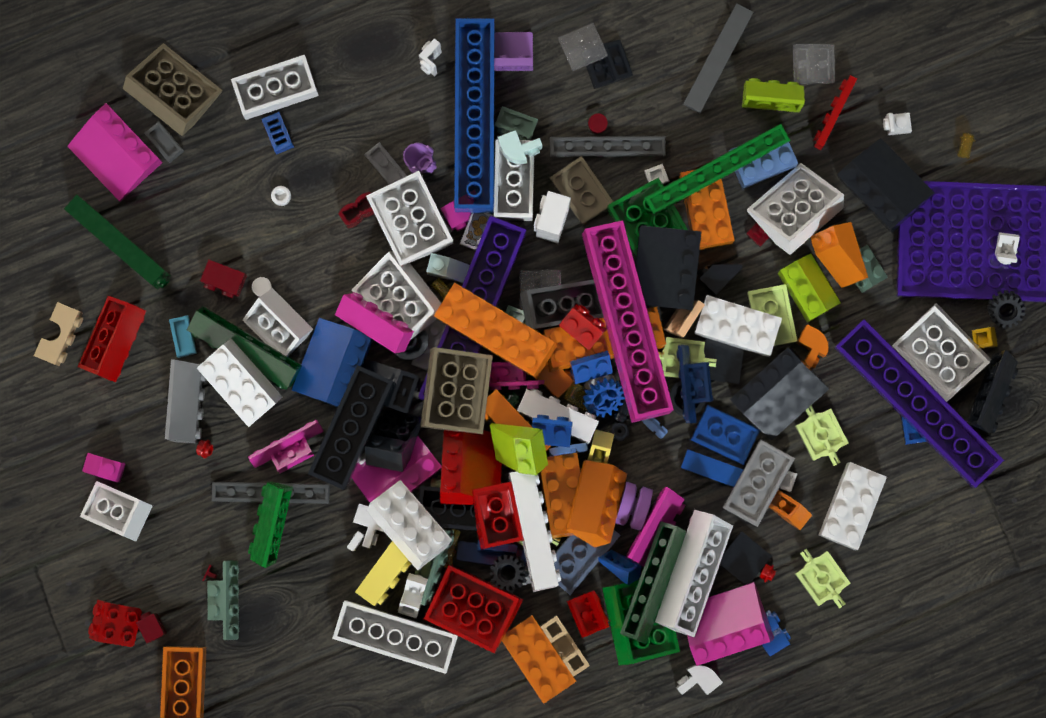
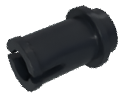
M625 399L621 400L623 405L617 406L618 411L612 414L614 416L613 420L624 423L627 420L628 407Z

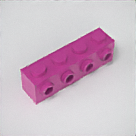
M355 292L343 295L335 313L337 317L394 353L405 352L414 333L413 330L408 328V324L395 320L392 314L381 311L376 304L365 301L362 295Z

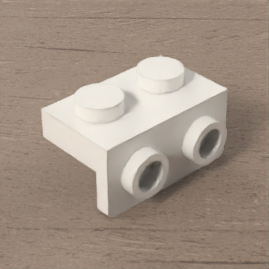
M434 38L431 42H426L422 47L423 51L419 54L420 68L427 75L431 73L433 76H436L437 69L433 61L442 52L440 43Z

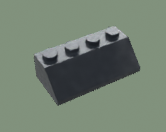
M420 486L419 502L442 528L477 531L474 505L440 504V488Z

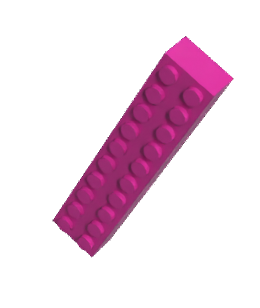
M622 220L587 228L582 233L631 422L670 414L674 409L624 222Z

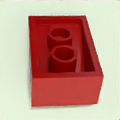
M512 482L472 490L476 527L481 549L524 540Z

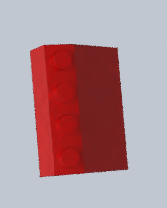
M444 430L440 504L474 505L472 490L501 484L502 463L496 460L491 432L483 430V434Z
M449 565L424 619L495 653L512 624L523 599L508 591L501 590L499 587L456 566Z

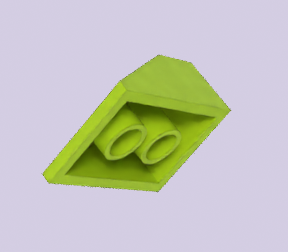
M490 424L497 461L518 473L537 475L548 465L542 429Z

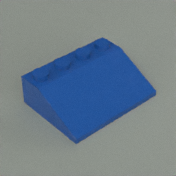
M319 318L292 391L338 407L356 366L363 367L373 339L358 330Z

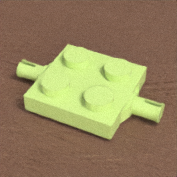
M666 337V345L663 351L658 352L665 377L679 378L678 345L689 346L691 364L713 362L709 363V366L716 367L717 359L705 358V342Z
M811 405L806 410L809 417L795 427L813 461L823 456H829L833 466L841 463L835 452L840 447L849 443L832 409L823 413H815Z
M805 549L800 554L807 563L795 575L817 606L833 599L838 608H841L846 603L839 594L842 589L851 583L828 551L819 557L813 558L808 550Z

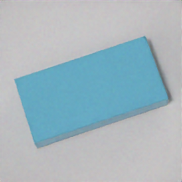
M189 316L169 319L177 358L197 354L194 337L191 335V332L187 331L190 324Z

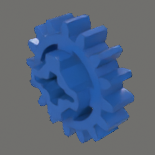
M604 378L603 382L596 380L597 384L595 386L590 384L591 389L585 390L587 395L583 396L585 401L583 404L588 412L596 417L599 414L604 417L605 413L612 415V410L618 411L617 406L623 405L621 401L625 399L623 388L619 381L615 382L613 378L609 381L607 378Z

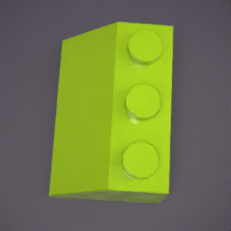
M756 78L745 81L742 107L800 112L804 106V86L799 85L797 82L780 84V81L777 80L760 82L761 80Z
M812 254L793 262L778 272L779 277L784 285L786 284L788 292L807 323L841 303Z

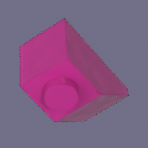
M475 190L471 191L470 194L476 195ZM467 194L459 198V204L474 203L473 200L467 197ZM454 201L441 208V212L452 231L456 229L458 232L467 227L466 223L469 222L471 212H455Z
M88 453L82 472L120 482L126 464Z

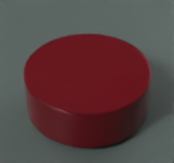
M597 113L589 118L588 127L593 133L600 134L607 128L608 121L604 115Z

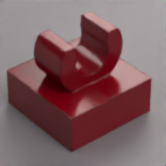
M758 223L746 233L759 247L770 238Z

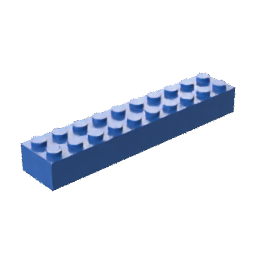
M456 19L455 212L494 213V19ZM475 190L476 195H472L470 192ZM467 194V197L473 200L474 203L459 204V198Z

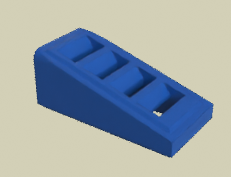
M280 112L262 119L276 155L294 148ZM278 118L279 122L268 126L267 122ZM281 125V129L271 132L270 129ZM284 132V135L275 139L273 138V136ZM283 139L287 140V142L276 145V142H279Z
M613 550L598 557L600 563L627 585L635 582L641 576L640 564Z

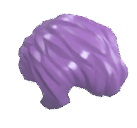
M414 143L408 145L403 154L404 162L412 173L417 171L420 173H432L437 168L436 161L433 160L434 149L422 143Z

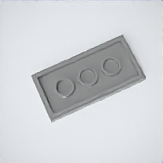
M760 439L723 508L758 527L795 458Z

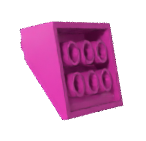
M107 103L87 121L68 145L69 149L119 202L162 164L160 159Z
M417 436L411 458L403 472L366 465V462L360 465L358 462L352 479L368 501L372 502L399 480L412 493L439 472L442 466L419 436Z
M668 487L661 490L644 522L642 530L638 532L626 554V558L640 564L642 567L645 566L660 521L675 525L676 522L673 520L676 514L680 515L685 504H683L684 499Z
M754 582L708 597L695 637L687 635L696 666L771 642L774 639Z

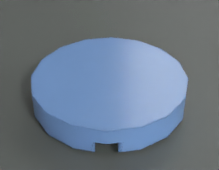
M587 443L570 445V448L548 449L549 456L581 453L587 451L588 446Z

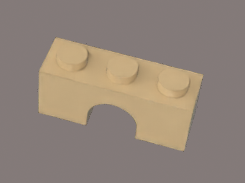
M57 302L50 320L60 326V336L53 341L41 338L34 356L57 366H60L61 363L63 364L67 357L66 350L74 342V332L82 324L83 317L81 316L83 313Z
M557 615L540 626L573 677L590 666Z

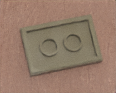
M582 156L550 177L559 193L571 198L570 208L582 226L605 211L607 205L613 202Z

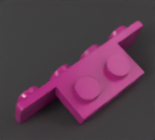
M492 362L490 390H502L501 386H508V390L520 389L521 385H527V389H537L539 385L544 384V380H526V372L509 362Z
M318 420L309 422L304 427L290 432L287 436L273 441L265 448L255 451L248 458L255 468L272 459L280 474L314 456L307 440L324 430Z

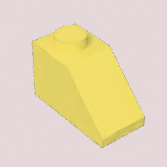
M595 429L588 456L589 461L607 464L614 434Z

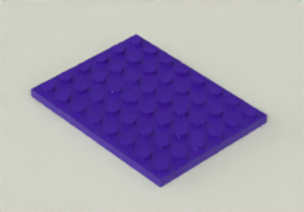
M924 181L935 193L898 227L897 296L993 300L992 296L994 294L998 296L997 292L1001 291L1003 294L1004 290H1008L1009 293L1010 291H1014L1015 294L1017 293L1022 301L1046 302V186ZM999 233L1019 235L1016 253L1017 263L1002 264L997 260L995 250Z

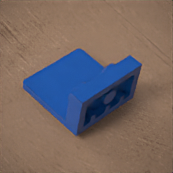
M537 415V418H533L532 428L543 430L545 445L570 448L573 422L569 421V418L557 417V420H551L548 415Z

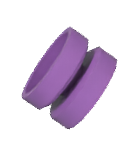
M626 482L615 524L624 526L629 516L632 515L630 527L641 531L650 510L653 489L642 487L638 496L635 497L637 491L636 484Z

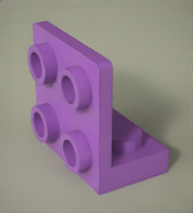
M496 32L494 34V70L533 71V33Z

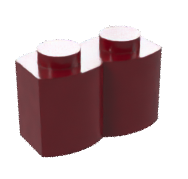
M371 192L363 193L354 203L345 205L338 214L347 228L357 226L364 217L374 214L366 197Z

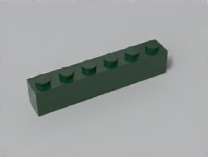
M204 306L195 312L187 328V331L191 332L193 337L206 341L214 349L220 348L225 342L232 339L267 379L274 382L278 388L287 390L292 386L302 368L301 364Z
M660 521L622 626L621 635L647 644L687 533L678 526Z

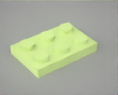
M786 284L748 291L747 295L751 309L782 318L774 346L797 342Z

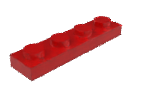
M850 75L848 80L844 79L839 87V90L842 92L839 97H834L830 105L833 107L831 114L827 113L822 121L825 126L822 131H817L813 139L816 141L815 148L821 150L824 147L857 78Z

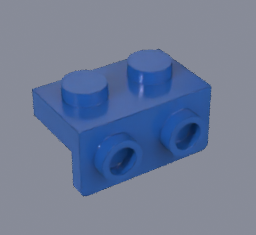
M608 351L570 361V372L575 384L613 373Z

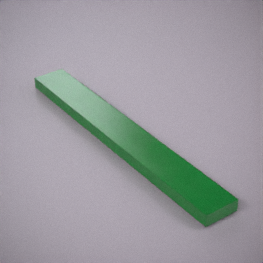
M779 124L648 195L644 199L653 215H656L791 140L782 124Z

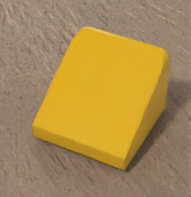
M994 327L972 330L973 341L981 349L997 347Z

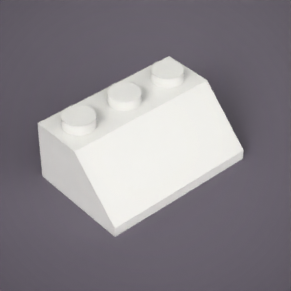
M273 288L260 296L243 318V321L265 344L287 357L313 330Z

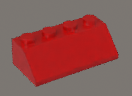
M108 296L78 367L116 383L117 378L121 374L123 364L129 356L132 343L137 337L138 329L144 321L146 310Z

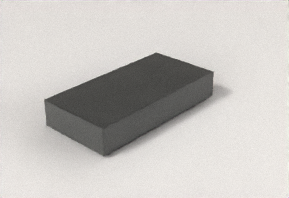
M160 121L144 133L169 163L184 152Z

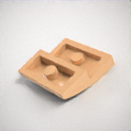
M697 300L694 301L693 310L676 309L663 330L673 335L684 337L705 304Z

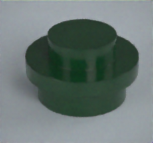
M508 391L505 392L504 398L514 408L520 405L519 400L521 398L514 391L510 393Z

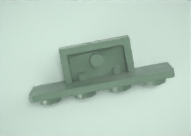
M452 529L444 530L452 539L448 547L421 569H416L415 574L428 579L421 605H430L436 594L437 584L442 579V568L448 560V549L454 541V530Z
M223 561V581H207L208 620H223V640H237L239 638L238 561Z

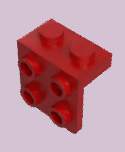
M97 600V604L93 608V622L88 630L89 638L97 642L133 647L138 631L136 622L140 621L141 609Z

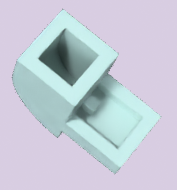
M516 130L497 137L503 155L507 160L515 164L527 163L525 155L534 156L540 153L542 149L540 138L521 145Z

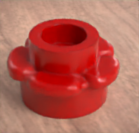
M210 440L199 441L196 449L197 455L206 459L212 454L213 445Z
M766 564L760 578L765 583L768 580H773L776 574L774 565Z

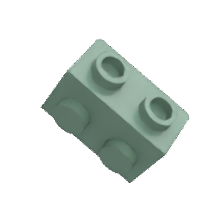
M502 106L497 121L494 124V129L500 135L516 130L519 140H531L538 119Z
M868 245L860 248L868 275L867 279L856 283L862 293L888 278Z

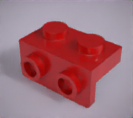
M578 304L571 309L559 324L562 329L588 350L592 348L607 329L602 320L594 318L589 314V310L583 305L579 306Z
M594 590L567 601L582 638L609 627L608 617L603 612L600 598Z

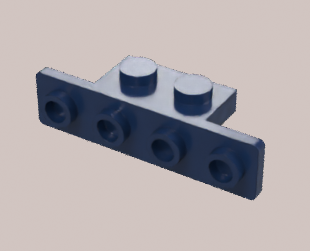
M678 345L679 379L682 382L681 398L684 402L683 418L686 423H697L695 403L713 401L709 362L691 364L689 346Z
M478 540V543L459 541L456 560L491 566L494 565L493 561L497 560L500 556L512 554L521 557L520 560L525 562L526 557L524 550L517 549V545H514V542L481 549ZM506 565V566L504 567V568L515 569V568H514L513 566H511V565Z

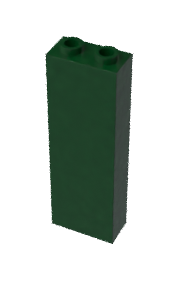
M77 194L64 208L65 211L153 287L159 290L160 287L164 288L169 283L170 279L168 278L171 275Z

